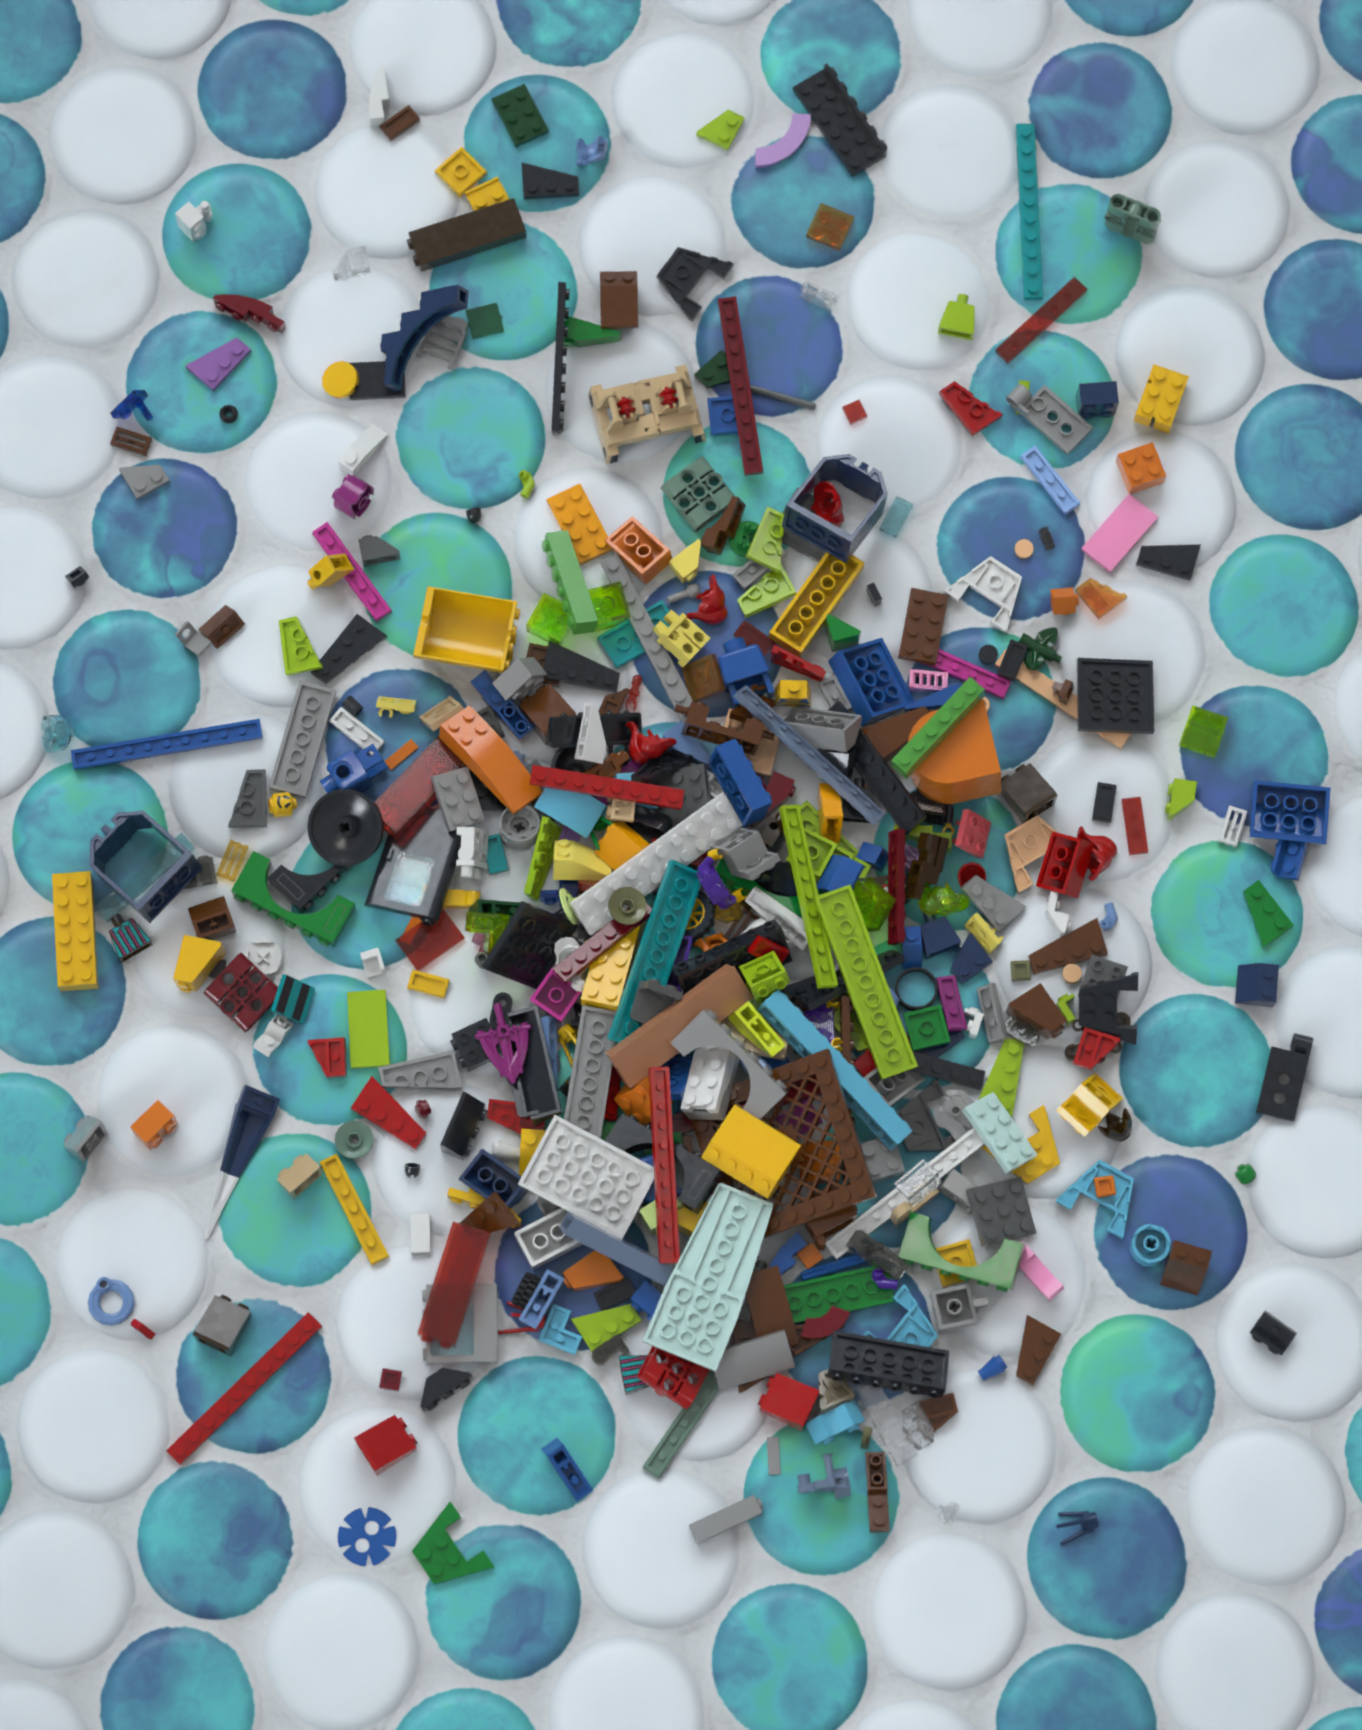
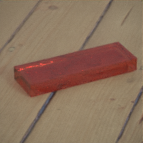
M1141 797L1121 799L1129 855L1148 854Z

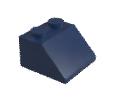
M1265 963L1238 965L1235 1003L1274 1007L1277 997L1279 965Z

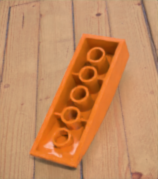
M470 705L440 725L439 738L468 766L513 815L540 797L542 790L538 786L529 785L531 775L501 737Z

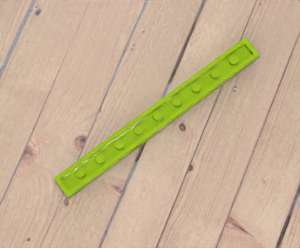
M782 805L779 811L817 988H835L838 986L829 940L814 901V897L819 896L800 806Z

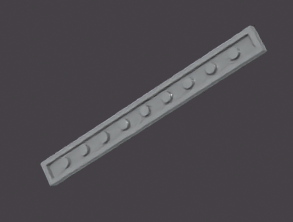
M618 554L601 561L600 564L674 709L676 704L689 707L693 701L667 650L662 644L660 645L657 642L659 636L652 630L655 626ZM677 713L680 721L684 724L686 716Z

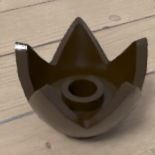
M1124 1108L1122 1118L1109 1113L1106 1116L1107 1128L1097 1127L1107 1138L1122 1142L1131 1135L1132 1119L1128 1110Z

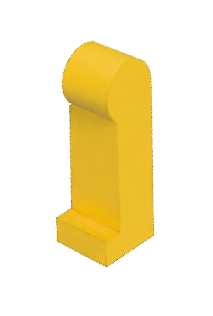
M449 889L442 909H469L477 899H480L481 893L472 890Z

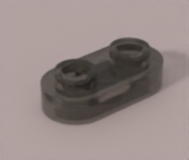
M1009 1017L1005 1020L1006 1032L1009 1037L1026 1046H1034L1039 1042L1040 1035L1034 1026L1017 1017ZM1016 1026L1017 1029L1012 1031L1011 1028ZM1032 1035L1033 1038L1028 1040L1027 1037Z

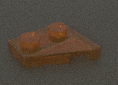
M1089 578L1075 589V592L1098 620L1127 599L1126 594L1114 591L1107 585H1101L1092 578Z

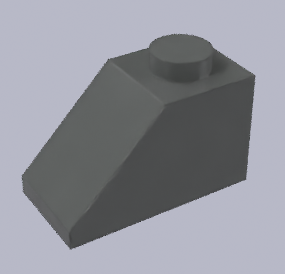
M366 535L362 539H358L363 566L400 560L399 550L378 536Z

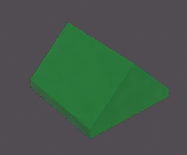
M830 614L826 615L825 631L832 652L859 644L860 630Z

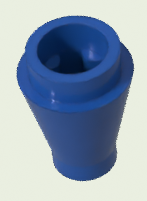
M998 1355L996 1357L993 1356L977 1372L985 1381L1004 1373V1370L1008 1367L1001 1356Z

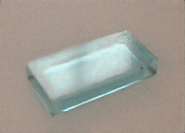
M896 496L879 530L896 538L913 504Z

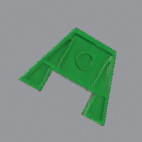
M451 1501L412 1550V1553L434 1585L495 1568L484 1550L466 1561L445 1530L461 1519Z

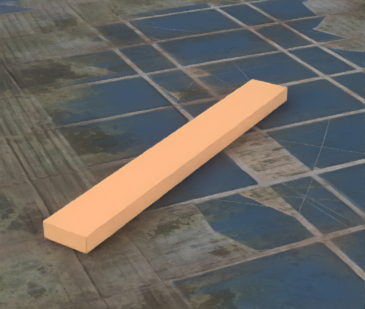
M1006 649L995 663L997 668L1001 665ZM1023 661L1015 680L1077 720V696L1072 693L1067 704L1059 702L1058 695L1054 694L1052 689L1055 681L1038 670L1032 671L1028 669ZM1095 732L1119 749L1123 747L1132 734Z

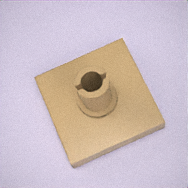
M449 696L419 716V719L434 732L441 724L464 708L458 701Z

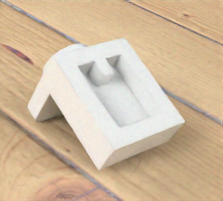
M973 1007L965 1008L964 1015L974 1019L969 1020L967 1031H970L969 1038L976 1039L984 1014L980 1013L979 1009Z

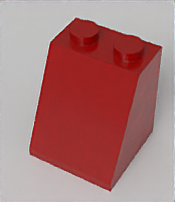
M776 1373L775 1377H770L766 1385L769 1388L767 1394H762L759 1399V1411L802 1431L820 1390Z
M396 1415L354 1437L356 1444L377 1476L417 1450L415 1446L418 1444L412 1433L410 1435L407 1434L405 1431L407 1425L401 1417L397 1418Z

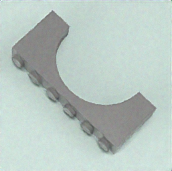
M704 1009L671 1044L684 1057L693 1050L703 1046H719L735 1053L745 1064L750 1077V1093L743 1109L761 1120L788 1093L785 1090L787 1086L780 1079L777 1081L772 1076L773 1072L766 1065L763 1067L758 1062L760 1059L752 1051L749 1053L744 1048L746 1045L740 1038L737 1037L735 1039L730 1034L732 1030L725 1023L722 1025L717 1020L718 1016L711 1009L709 1011Z

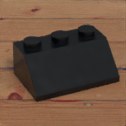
M463 1091L440 1144L443 1153L460 1160H464L465 1156H469L472 1150L470 1143L473 1138H477L480 1128H478L480 1120L484 1121L488 1112L485 1110V1103Z

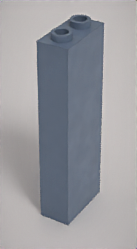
M569 1211L559 1227L566 1236L666 1286L674 1270L671 1264H659V1257L608 1233Z

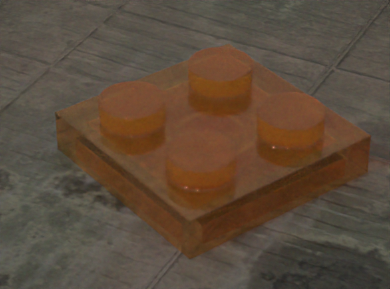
M820 203L806 233V238L840 251L855 217Z
M709 654L682 668L688 693L694 703L725 690L716 654Z

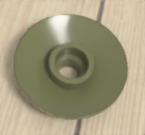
M622 887L615 890L610 896L608 909L614 920L624 925H632L644 917L647 904L640 891L632 887ZM628 905L630 910H624L623 906Z

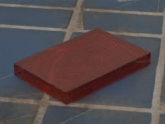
M442 908L437 924L426 926L420 922L397 938L395 942L414 968L420 971L464 940L465 937Z

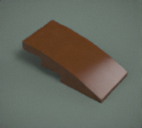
M778 1265L753 1272L745 1298L756 1338L784 1329L789 1347L799 1344Z

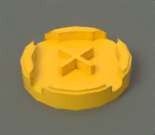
M344 361L334 362L328 366L322 377L324 390L332 397L338 399L346 398L353 394L356 385L358 386L359 374L356 368Z

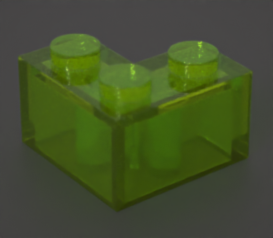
M467 911L465 931L484 933L483 951L490 953L509 923V915L505 913Z

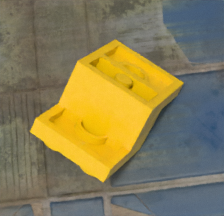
M1095 1072L1082 1082L1056 1111L1063 1120L1068 1121L1074 1127L1077 1133L1085 1137L1124 1098Z

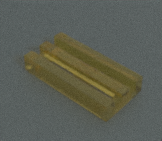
M230 839L216 875L235 882L249 846ZM233 846H235L234 852H233L232 857H231V859H230V861H229V864H228V866H227V869H226L225 873L223 874L222 872H223V869H224V867H225V865H226V862H227V860H228V857H229V855H230V853H231V850H232ZM239 849H243L232 876H229Z

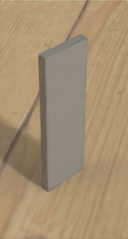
M767 1437L769 1475L781 1474L779 1437Z

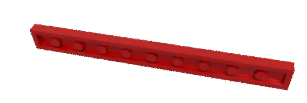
M669 1067L648 1068L658 1256L659 1264H674L679 1262L680 1252Z
M308 1312L166 1451L181 1465L322 1328V1325Z

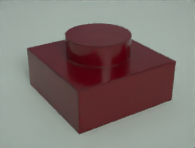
M382 1368L379 1389L399 1392L402 1371Z

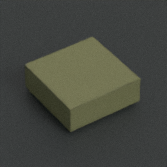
M1030 960L1010 961L1011 981L1031 980Z

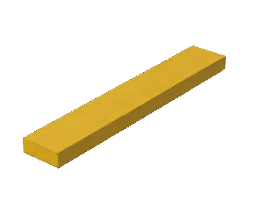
M337 1153L320 1161L319 1163L371 1265L373 1266L388 1258L389 1255Z

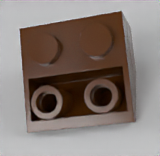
M224 896L188 908L198 938L215 940L237 932Z

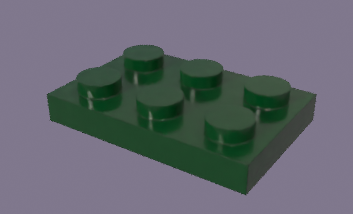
M525 84L491 99L515 147H519L549 133V129Z

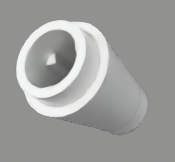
M500 1140L498 1142L494 1141L491 1155L497 1159L518 1160L520 1148Z

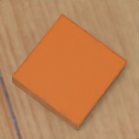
M1113 1175L1093 1178L1096 1198L1116 1195Z
M813 1243L796 1254L807 1270L824 1259Z

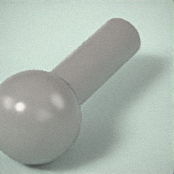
M689 584L686 590L667 596L666 599L669 604L687 597L695 599L697 595H700L701 590L697 584Z

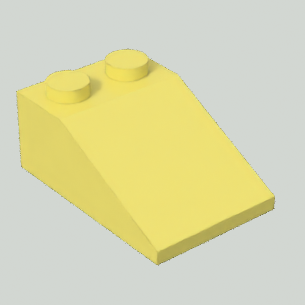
M561 839L554 841L553 880L601 881L612 873V868L598 857L592 848L574 840Z

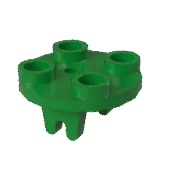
M751 521L739 523L734 539L729 538L730 549L741 557L746 556L751 544L749 540H753L758 524Z

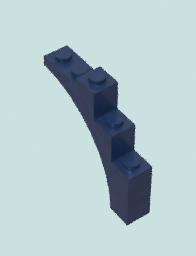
M453 285L421 292L420 309L401 313L400 331L382 334L380 347L381 352L386 355L384 386L395 392L401 391L405 369L414 349L426 333L442 319L455 312L468 309V290L460 285Z

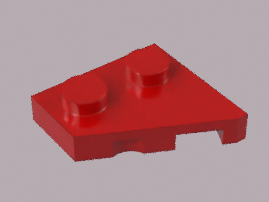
M346 1038L308 1040V1045L314 1052L327 1078L347 1077Z

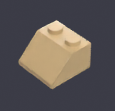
M307 1154L304 1156L299 1155L292 1162L293 1165L289 1169L284 1168L278 1174V1183L293 1200L323 1174L321 1167Z

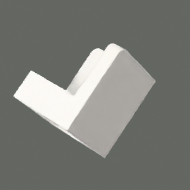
M379 948L360 953L367 978L386 973Z

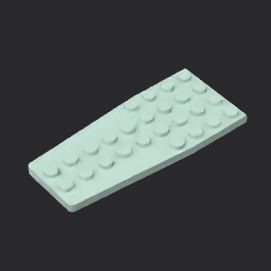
M723 1183L717 1185L664 1288L644 1336V1343L714 1372L717 1371L741 1311L771 1216L772 1203Z

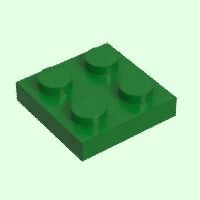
M941 1005L903 1013L912 1051L950 1043Z

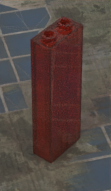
M439 735L375 801L382 814L384 831L396 840L437 798L431 777L467 767L439 738Z
M456 1222L452 1223L417 1335L421 1337V1341L430 1344L434 1341L440 1343L439 1346L445 1349L456 1348L491 1233Z

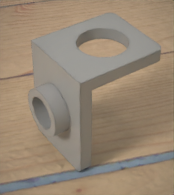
M188 621L175 633L184 647L198 656H201L212 644L210 640L199 634ZM189 629V635L183 638L182 634L184 630Z

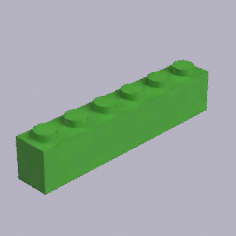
M568 530L546 533L545 539L542 541V550L546 552L547 565L551 567L552 580L556 582L557 595L561 597L562 610L567 615V625L571 627L573 635L595 632L598 618Z
M969 677L891 760L892 767L907 779L985 696V689Z

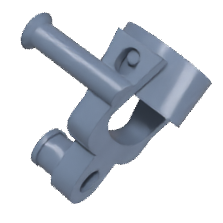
M833 1454L821 1455L824 1457L827 1479L811 1483L810 1474L798 1475V1494L834 1492L835 1499L851 1497L847 1468L833 1469L831 1457Z

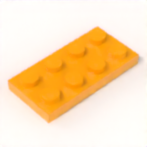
M580 483L546 499L561 530H568L580 566L612 551L605 542L608 535Z

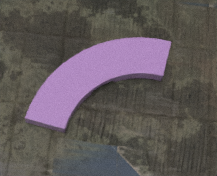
M792 114L791 125L787 133L778 142L767 147L756 148V168L776 165L787 157L792 156L800 148L808 134L811 114Z

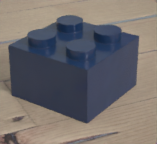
M1117 381L1079 384L1076 394L1078 414L1083 419H1092L1094 416L1109 418L1115 415L1119 404Z

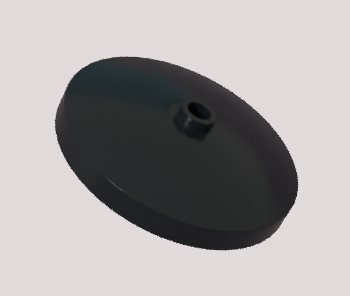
M339 789L325 794L315 803L309 814L307 830L311 845L320 857L335 865L352 866L366 861L377 851L383 838L384 823L378 806L369 796L353 789ZM347 823L349 824L350 830H347L346 828Z

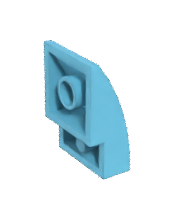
M545 788L534 807L587 838L606 805L587 794Z

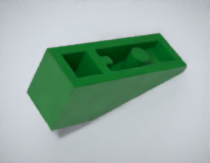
M571 316L565 321V326H568V338L564 337V345H567V347L592 346L619 342L621 339V331L611 328L601 329V325Z

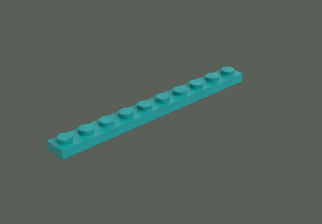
M1016 124L1024 300H1042L1043 287L1035 124Z

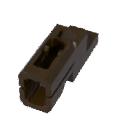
M920 832L917 846L919 851L918 861H911L905 888L907 899L921 900L925 884L937 885L939 874L943 871L949 844L948 838Z

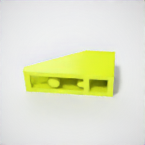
M749 1001L728 1018L742 1035L771 1058L786 1046Z

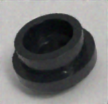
M232 405L223 406L219 412L220 419L224 423L235 422L238 418L236 407ZM230 412L232 416L226 417V413Z

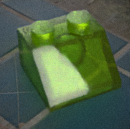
M621 581L588 590L598 618L595 632L613 628L631 617Z

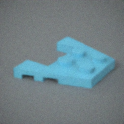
M1098 1160L1061 1194L1055 1202L1071 1210L1081 1193L1116 1213L1106 1231L1122 1239L1125 1233L1134 1178ZM1113 1175L1116 1195L1096 1198L1093 1178Z
M903 1284L892 1299L908 1312L886 1340L930 1347L938 1337V1334L919 1308L918 1303L910 1294L907 1286ZM868 1330L863 1334V1336L877 1338Z

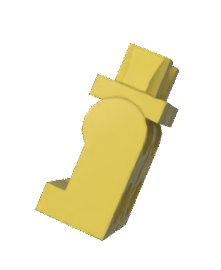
M670 610L663 618L670 626L667 627L660 621L652 630L659 636L657 642L670 651L679 660L678 664L683 668L711 638L691 620L686 618L687 616L684 613L679 616L673 610Z

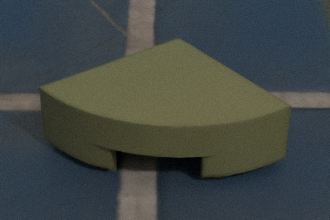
M864 1427L860 1448L867 1449L869 1447L872 1427Z

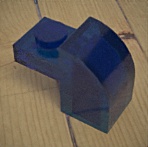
M559 880V890L565 888L573 898L578 897L579 880ZM540 890L541 902H544L545 905H554L556 902H560V909L563 908L559 897V890Z

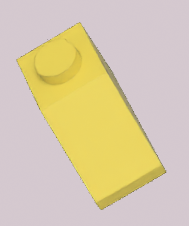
M699 539L669 561V568L682 583L690 582L697 576L701 541Z

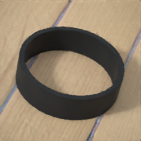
M919 967L903 971L895 985V993L899 997V1003L911 1011L930 1007L935 1001L938 992L937 981L933 974ZM911 972H921L927 975L935 987V995L932 1000L926 1005L919 1007L906 1004L900 998L897 989L898 983L904 975Z

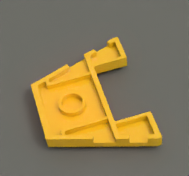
M1044 1105L1028 1115L1039 1132L1027 1140L1038 1155L1031 1161L1011 1171L1016 1177H1021L1022 1181L1027 1185L1060 1164ZM986 1145L981 1147V1149L993 1156Z

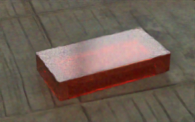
M746 620L742 622L733 634L735 638L743 637L747 646L759 645L764 657L775 644V641Z

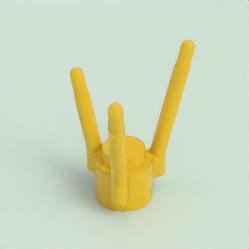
M566 1024L557 1032L560 1036L558 1041L561 1043L572 1068L573 1059L566 1042L568 1044L573 1042L576 1045L578 1030L575 1027L572 1028L570 1024Z

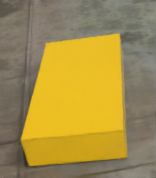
M412 969L407 989L445 999L450 979Z

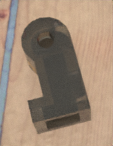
M618 1333L593 1350L592 1360L596 1365L604 1366L611 1357L619 1352L622 1355H626L630 1351Z

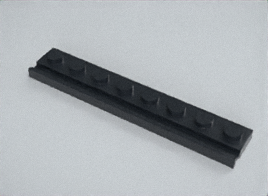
M558 282L552 435H560V430L563 431L564 419H560L561 412H564L565 401H561V394L565 393L566 382H562V375H566V363H563V356H567V345H564V337L568 338V326H565V319H569V308H566V300H570V289H566V282Z
M837 701L828 710L849 713L841 701ZM860 728L856 743L851 747L856 749L854 767L899 828L905 829V835H909L927 816Z

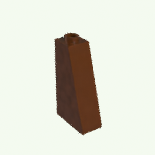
M923 706L862 728V730L884 760L889 762L908 743L909 735L914 725L924 715L934 710H929Z

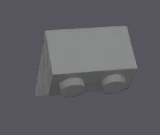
M877 1068L864 1077L869 1085L891 1107L925 1080L921 1074L911 1071H904L881 1080Z
M89 1115L85 1119L81 1118L76 1124L77 1129L73 1134L69 1133L63 1145L68 1152L83 1163L108 1133L101 1120Z

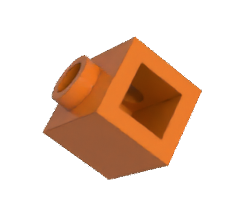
M1073 587L1050 589L1053 615L1076 613V605H1079L1078 594L1074 593Z

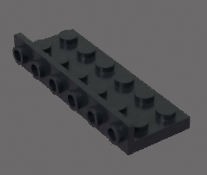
M825 64L821 71L792 87V90L808 114H811L812 120L851 177H854L886 158L888 148L886 143L878 138L875 127L873 125L870 126L867 122L868 119L864 111L858 109L855 98L853 96L850 97L847 93V87L844 82L839 81L835 69Z
M775 919L767 921L761 926L750 929L744 934L733 937L727 942L716 945L710 950L673 966L671 969L677 978L683 995L725 964L734 966L743 982L747 983L740 972L739 966L758 958L748 952L749 947L758 935L789 951L782 927ZM790 951L782 965L793 961Z
M834 1330L832 1333L829 1369L826 1377L834 1381L843 1380L856 1385L865 1384L873 1388L882 1387L892 1391L909 1392L913 1395L922 1394L928 1395L931 1398H942L946 1390L949 1351Z

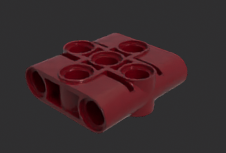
M241 952L213 980L203 994L246 1033L273 1005L278 986ZM255 973H259L261 981L255 984L252 982V976ZM228 974H232L234 981L232 984L227 985L225 977ZM246 987L248 994L246 997L241 998L239 990ZM257 1000L262 1003V1008L259 1011L253 1009V1003ZM232 1001L235 1004V1008L232 1012H227L225 1006L228 1002Z

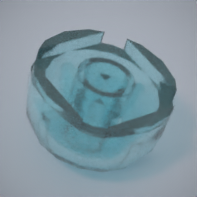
M60 715L43 716L41 730H45V736H42V741L46 752L56 753L63 751L69 746L71 737H74L73 726H70L69 722Z

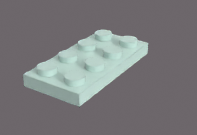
M994 1092L962 1110L1006 1174L1031 1161L1038 1155Z

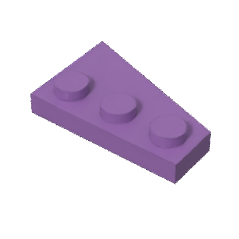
M236 337L187 364L185 367L214 391L246 358L251 349Z

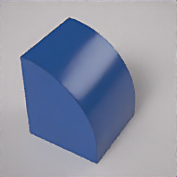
M863 841L856 858L872 865L871 868L882 872L888 860V852L881 846Z

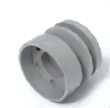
M529 805L514 815L508 808L503 811L500 817L499 834L501 841L507 848L514 851H524L530 849L536 843L540 825L537 812ZM519 827L522 828L520 833L517 832Z

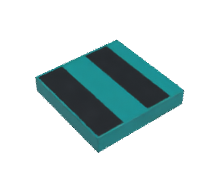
M282 974L271 1011L298 1024H304L315 988L293 977Z

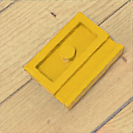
M498 176L464 192L473 211L509 200Z

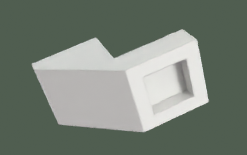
M1051 891L1045 914L1059 936L1063 937L1065 932H1069L1072 921L1068 920L1069 914L1054 911L1059 909L1061 899H1057L1058 892Z
M277 1014L269 1022L264 1034L255 1041L253 1048L270 1057L278 1049L294 1024L287 1018Z

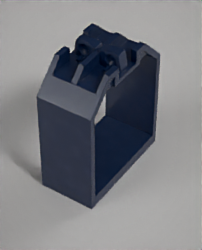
M850 454L828 456L821 459L786 505L782 523L783 528L844 563L848 562L882 517L888 495L882 473L875 468H872L868 473L869 465L864 462L859 467L855 466L854 463L857 458ZM836 480L858 495L875 502L873 508L852 535L802 507L814 491V486L819 482Z
M146 812L117 813L111 819L116 826L111 829L105 824L100 830L106 836L102 839L96 834L90 840V867L107 886L145 920L151 923L203 867L188 849ZM153 828L183 855L136 903L105 875V864L111 857L116 855L137 830Z

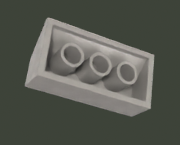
M794 706L782 717L814 748L835 750L840 753L847 752L855 745L862 721V715Z

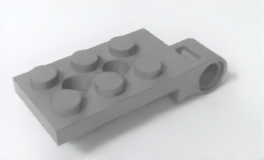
M1018 384L1006 397L1007 402L1066 455L1093 430V427L1046 385L1032 397V394L1025 386ZM1054 413L1058 419L1050 421L1047 415ZM1064 425H1068L1071 427L1072 431L1070 433H1064L1061 430V427Z

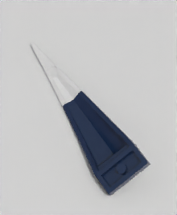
M243 1085L238 1102L235 1104L205 1231V1239L209 1238L239 1177L273 1120L280 1101L277 1097L247 1085Z

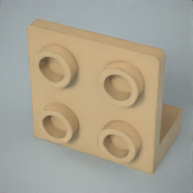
M607 798V802H610V805L607 806L605 818L611 822L616 820L633 823L635 802Z

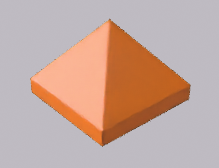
M721 932L704 937V940L711 947L712 944H722L723 942L719 937H725Z

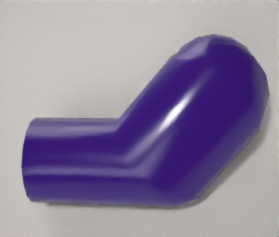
M880 1268L873 1270L872 1280L878 1288L897 1290L898 1280H888Z

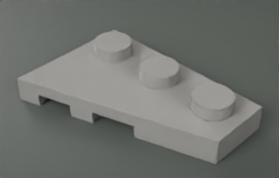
M974 875L961 887L992 927L997 930L996 932H999L1027 907L977 875Z

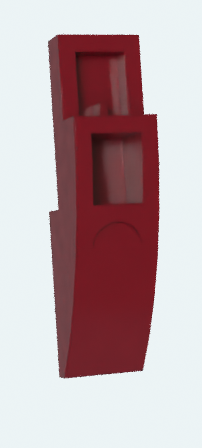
M232 294L214 295L213 297L214 305L219 311H227L238 321L243 320L247 322L251 316L254 322L267 325V328L272 332L276 333L278 331L282 334L286 328L285 321L274 316L273 307L265 302Z

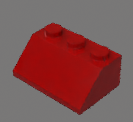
M1052 831L1036 886L1078 899L1095 844Z

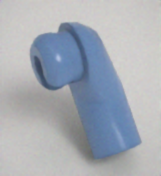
M1113 902L1104 905L1107 915L1100 922V926L1104 930L1112 929L1118 920Z

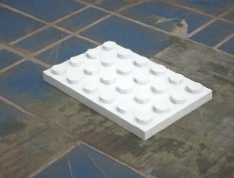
M554 1115L518 1185L608 1233L623 1239L654 1180V1167Z

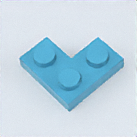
M553 1304L538 1341L575 1355L582 1336L565 1330L571 1311Z

